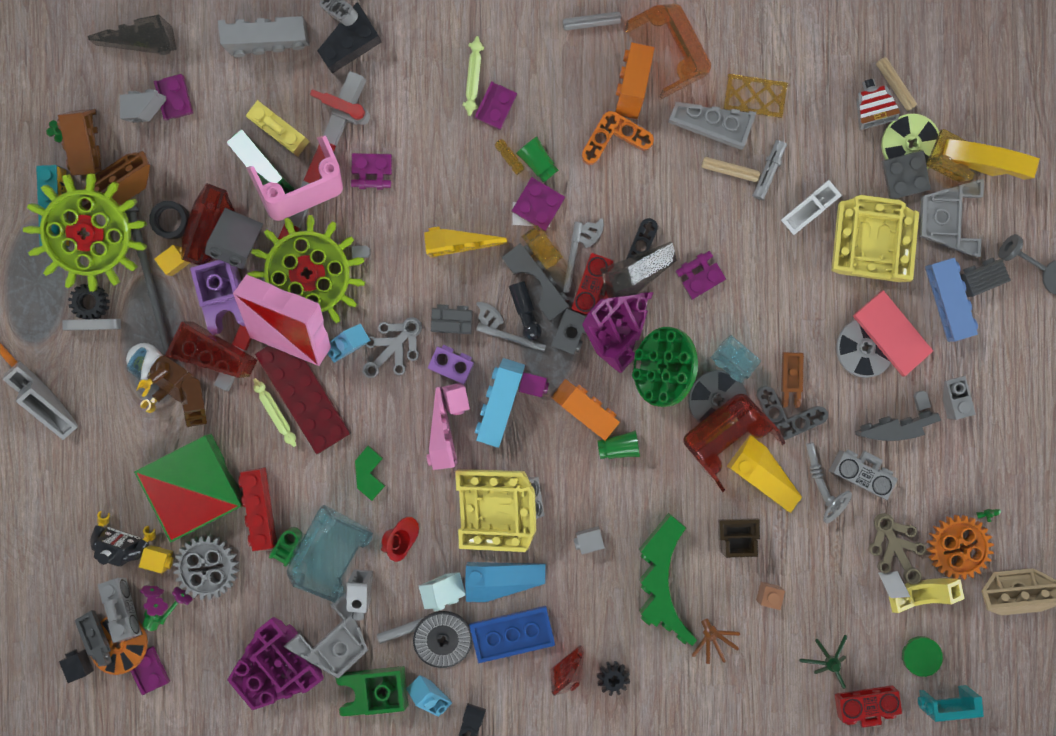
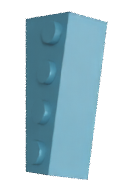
M503 358L499 368H494L492 379H495L493 386L489 385L486 394L489 401L487 405L483 404L480 415L484 417L482 423L478 422L475 433L478 436L476 441L499 448L525 368L524 364Z

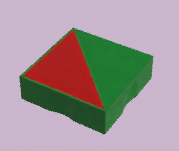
M212 434L205 435L134 471L170 543L243 506V494L236 480L228 471L225 459Z

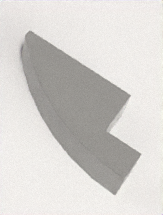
M20 361L4 374L3 380L18 392L16 402L62 440L78 427L76 421L59 399Z

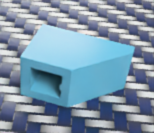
M360 323L330 341L331 349L327 354L335 363L371 340Z
M421 675L406 688L417 707L438 717L452 704L451 700L431 680Z

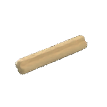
M886 57L880 59L876 63L877 67L907 111L911 110L917 105L916 101Z
M705 157L702 161V168L753 182H757L760 177V171L709 157Z

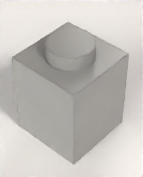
M599 526L576 532L577 538H574L576 550H581V554L605 549Z

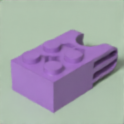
M217 260L190 268L208 331L212 335L220 334L223 330V316L228 311L234 314L238 324L245 326L233 295L241 283L238 267Z

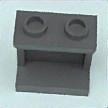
M225 208L207 242L205 254L234 267L244 269L247 258L260 236L263 223Z

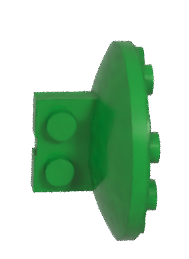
M661 327L649 333L635 351L632 377L639 394L647 403L658 407H670L681 402L694 385L698 370L697 351L691 338L680 329ZM637 360L641 361L640 369L636 368Z

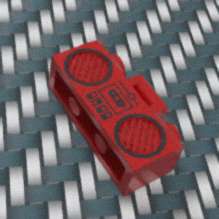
M594 253L590 254L571 308L572 311L587 316L600 299L612 298L616 283L607 279L608 277L612 278L616 267L612 265L613 260ZM606 284L607 288L605 294L601 295L600 291L602 285Z
M893 685L834 694L838 718L847 725L856 724L860 720L861 728L882 725L881 716L885 719H894L896 715L902 714L900 694Z

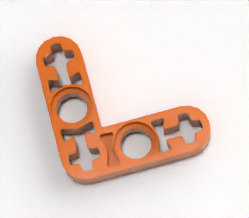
M608 111L602 116L583 149L582 160L588 165L595 164L613 134L643 151L652 147L654 137L649 131L618 113ZM612 116L614 117L615 124H610L607 131L603 129L607 124L606 118L609 119ZM630 126L633 129V134L625 136L622 133V128ZM639 131L638 136L641 138L647 136L650 144L642 145L641 139L636 138L635 141L632 139L635 137L636 132ZM603 133L606 136V141L604 143L596 142L595 135ZM590 143H592L595 147H598L594 152L596 158L588 160L585 153L591 152L593 146Z

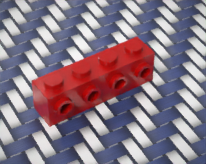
M266 467L240 472L241 476H239L238 480L240 488H243L242 505L246 508L247 514L245 515V525L249 527L250 534L248 535V544L252 546V551L272 549L277 543Z

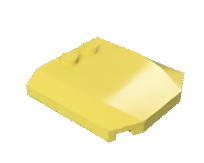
M859 195L853 199L841 201L838 204L831 271L843 275L893 282H911L914 276L919 212L906 207L904 202L895 199Z
M456 470V491H459L461 528L458 529L459 549L526 552L537 530L535 490L525 471Z

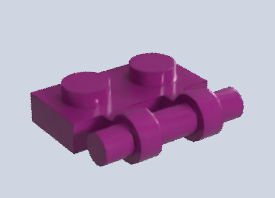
M352 153L351 173L358 174L359 179H351V187H359V189L377 188V190L391 188V180H384V175H392V154ZM366 175H377V180H366Z
M710 251L704 254L700 253L696 256V259L689 263L685 262L681 265V268L675 271L678 277L684 274L687 276L688 279L682 282V285L691 300L726 280L717 262L711 266L708 265L707 261L713 258ZM701 265L703 271L694 275L692 270Z

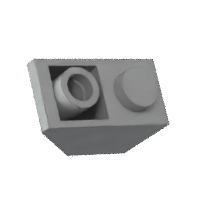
M147 89L145 93L128 91V94L120 95V119L131 123L149 122L166 101V96L159 94L157 90Z
M966 376L944 381L942 400L947 419L958 420L976 415Z

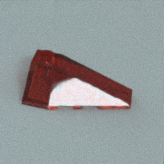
M579 645L550 669L551 691L554 696L564 694L569 690L573 691L580 685L584 658L582 645Z

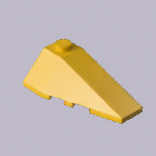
M440 227L428 228L429 232H424L426 254L430 258L507 244V239L504 237L440 229Z

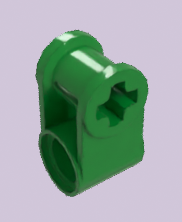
M296 527L287 529L272 549L269 558H274L283 563L284 567H287L302 539L301 530ZM289 533L294 535L295 542H291L288 539L287 535Z

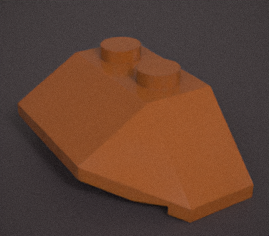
M140 151L139 153L126 154L95 175V191L105 194L112 182L119 183L112 199L119 205H122L146 189L150 170L146 153ZM84 198L82 206L89 210L91 202Z

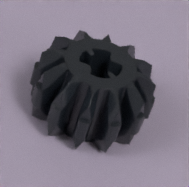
M607 661V668L601 666L600 670L602 673H597V678L600 679L597 681V684L602 686L603 693L609 690L610 696L613 695L614 691H616L617 695H620V689L626 691L627 687L625 684H630V679L627 678L630 675L629 671L625 670L624 664L618 667V662L614 661L613 666H611L610 662ZM613 675H615L617 678H615L614 681H611L610 679L613 678Z

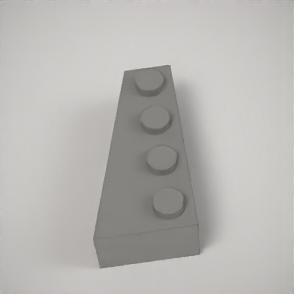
M303 16L276 17L275 22H271L270 19L257 18L255 23L244 21V19H235V24H226L225 20H218L220 44L233 57H244L245 54L249 53L262 55L265 54V51L283 52L285 51L284 49L288 48L301 50L304 49V46H309L307 22Z

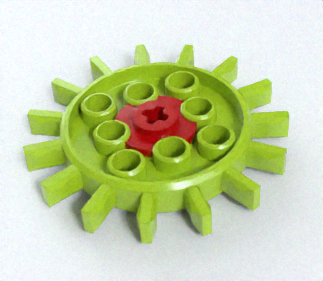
M70 174L63 175V183L67 193L60 196L49 185H43L41 187L42 191L52 202L46 209L38 204H28L27 208L41 215L42 218L40 226L31 225L24 227L23 232L29 234L37 233L41 236L43 245L28 252L30 256L47 252L53 260L44 270V275L47 276L54 273L59 266L69 271L65 280L66 288H71L74 285L77 274L87 275L88 287L91 292L97 290V274L105 272L109 281L115 286L120 283V280L113 267L121 263L131 271H135L138 268L125 255L129 248L136 250L147 249L146 244L131 240V229H140L146 226L147 222L142 220L129 222L125 211L134 207L137 203L136 199L127 200L121 206L112 199L119 183L112 182L104 194L95 191V174H87L86 189L76 190ZM84 198L91 202L89 210L82 206ZM69 211L73 212L76 216L74 222H70L67 219ZM99 214L105 217L106 222L104 225L97 223L96 218ZM53 224L59 226V235H55L52 232L51 227ZM86 229V232H89L90 235L87 236L86 233H83V230ZM112 230L119 233V241H114L111 238ZM67 240L74 243L75 248L73 251L67 249ZM97 243L104 246L103 254L96 251L95 246ZM81 256H85L88 258V266H84L81 264Z
M308 215L306 221L307 230L300 232L295 231L290 218H285V226L289 235L281 240L273 232L266 230L264 233L274 243V246L269 254L259 249H252L251 253L265 259L266 262L264 271L248 272L249 276L254 278L263 277L265 282L290 293L293 284L300 285L302 291L299 296L308 299L309 296L315 295L318 298L321 311H327L335 323L340 322V317L333 306L340 300L344 301L348 306L355 308L357 303L352 298L346 296L345 292L348 284L358 287L365 286V281L350 278L349 267L360 265L364 262V258L359 257L347 260L343 252L346 247L354 242L352 236L346 238L338 245L330 239L332 233L336 230V223L332 221L324 235L314 232L315 220L313 215ZM299 240H305L307 243V248L304 251H299L296 248V243ZM316 251H321L324 254V259L320 263L313 260V254ZM288 256H293L296 260V264L292 268L285 265V259ZM334 262L339 263L341 266L338 274H333L330 271V265ZM305 268L313 272L309 279L302 275V272H305ZM280 272L284 275L285 280L282 284L275 283L274 275ZM321 279L329 281L330 286L327 290L319 288L318 283Z

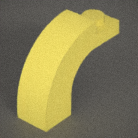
M953 578L926 579L914 585L905 583L904 585L910 597H889L893 613H900L922 604H954L965 599L961 579Z

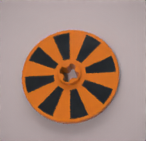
M104 618L100 623L109 643L110 651L108 653L112 663L99 667L96 659L93 662L101 671L108 674L119 675L128 673L141 663L146 654L148 643L146 631L138 621L142 635L121 641L119 644L121 648H116L117 642L113 643L108 618Z

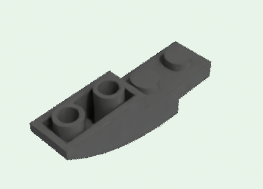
M930 410L919 413V417L914 419L912 417L901 419L900 423L898 419L887 416L879 419L877 424L867 423L861 425L860 430L855 431V434L881 441L907 440L925 435L922 427L939 422L941 418L939 413H934Z

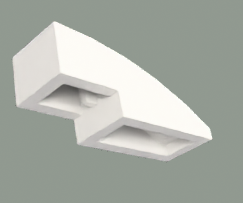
M828 180L789 212L781 221L795 235L840 198L842 194Z

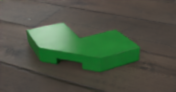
M368 445L355 460L357 489L373 501L386 485L371 473L383 457Z

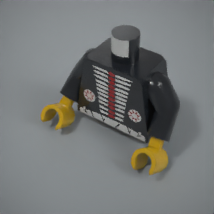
M99 511L97 514L98 525L94 527L90 544L91 549L95 551L94 558L100 564L105 565L109 563L120 567L127 562L138 560L142 556L143 549L149 545L148 541H153L156 538V530L154 529L153 532L149 533V526L144 527V538L142 539L110 527L104 528L109 523L110 513H108L106 518H101L102 511Z

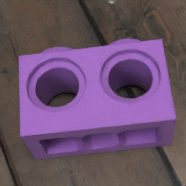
M443 345L442 348L437 346L428 369L465 384L475 363L471 361L472 357L461 353L460 356L454 354V349ZM440 354L447 355L448 362L446 365L439 364L438 357ZM458 362L466 364V371L464 373L457 372L456 364Z

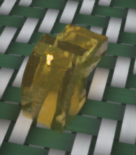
M538 225L521 236L537 260L546 269L554 266L563 258Z

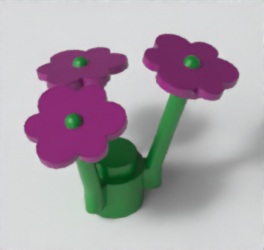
M143 586L140 593L147 597V601L144 604L146 611L142 623L143 627L148 631L157 630L159 624H164L166 618L179 603L189 605L193 600L192 597L185 594L186 590L175 587L172 595L176 601L168 609V604L160 598V595L164 593L163 589L158 586Z

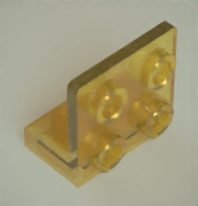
M945 129L940 130L926 163L927 167L957 182L971 181L975 173L970 171L968 166L955 163L951 157L943 155L948 139L966 140Z

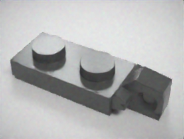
M91 610L77 618L75 623L88 656H91L93 660L96 659L99 667L106 666L112 663L108 653L110 651L109 643L96 611Z

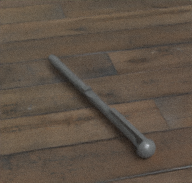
M135 205L125 211L129 222L138 221L136 212H139V208ZM131 229L133 240L144 243L141 230ZM146 249L136 250L141 262L148 289L147 293L152 304L164 354L166 357L173 356Z

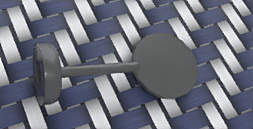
M1017 234L1008 237L999 249V258L1009 261L1018 255L1044 271L1042 276L1045 288L1050 293L1056 295V260L1044 266L1021 251L1024 242L1022 237Z

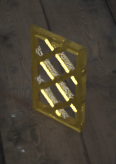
M728 74L723 109H737L740 112L748 113L753 111L758 115L782 118L788 83ZM732 79L742 80L744 84L735 90L732 86ZM750 83H762L764 88L756 93L750 86ZM772 85L782 86V93L776 96L770 87ZM747 87L753 96L744 102L738 92ZM765 90L773 98L766 105L758 96ZM735 95L741 105H728L729 99ZM755 98L762 108L759 110L751 109L746 104ZM776 102L779 106V112H771L767 107Z

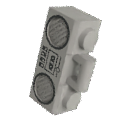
M848 449L846 452L839 450L829 472L888 500L898 479L892 476L894 472L884 467L879 470L882 459L866 451H863L858 459V454ZM865 460L874 464L873 467L870 468L864 465Z
M115 578L98 584L113 643L142 635L127 578Z

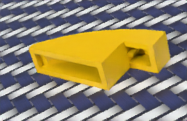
M953 139L946 141L942 156L943 160L990 176L1009 174L1023 180L1035 178L1040 158L1001 147Z

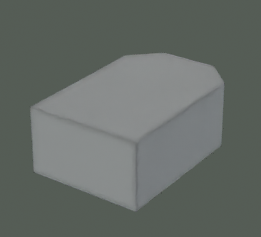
M352 246L353 259L357 257L368 258L371 255V249L368 246Z
M924 391L915 392L913 397L917 410L930 408L928 394Z

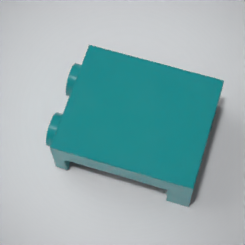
M967 685L958 686V698L935 700L926 691L919 690V708L935 722L984 717L982 697Z

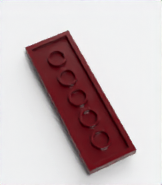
M269 345L255 353L256 358L316 455L351 434L307 361Z

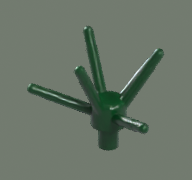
M843 636L835 656H830L819 639H816L815 642L826 657L825 661L802 658L799 661L801 663L825 665V667L815 670L814 673L818 674L827 670L835 672L841 687L845 689L846 686L839 671L841 669V662L846 659V656L843 655L840 658L839 656L848 636Z

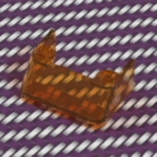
M675 3L656 5L627 20L625 26L626 33L649 21L654 26L666 24L684 58L676 68L680 80L663 88L659 96L660 99L698 81L709 73L711 62L680 5Z

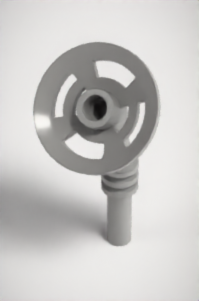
M814 442L808 443L806 446L811 463L809 468L812 469L810 472L813 474L812 478L815 479L827 506L823 521L830 523L846 508L851 500L852 493L846 491L836 498L830 496L822 478L824 475L821 473L822 469L820 468L822 466L818 462Z

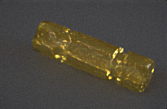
M503 139L498 140L495 143V147L501 152L508 165L512 166L514 173L518 175L523 172L524 166L521 162H518V158L509 147L507 148L506 142Z

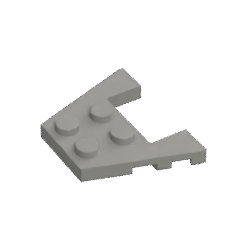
M984 179L922 196L919 237L972 257H981L982 239L961 238L962 198H982Z
M342 593L330 604L340 616L342 622L318 644L311 648L304 638L297 634L284 646L289 651L336 678L342 676L368 651L356 620L352 619V612L346 610V593Z

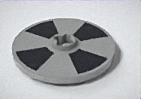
M856 320L850 322L841 330L837 338L836 353L839 362L846 371L857 377L869 378L883 373L890 366L891 362ZM864 345H868L869 349L863 351L862 347H864Z

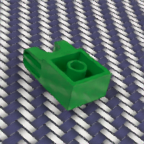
M404 666L345 672L342 676L336 678V683L339 686H349L355 692V700L347 702L339 708L340 716L402 712L409 706ZM385 687V688L387 689L388 693H385V691H382V688Z

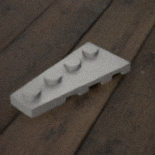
M676 102L668 123L743 150L756 112L749 111L748 113L740 112L737 109L724 110L720 109V107L712 106L708 108L697 104Z

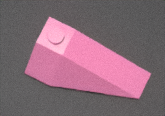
M437 387L435 391L429 454H427L428 465L432 466L433 470L453 468L458 464L441 387Z

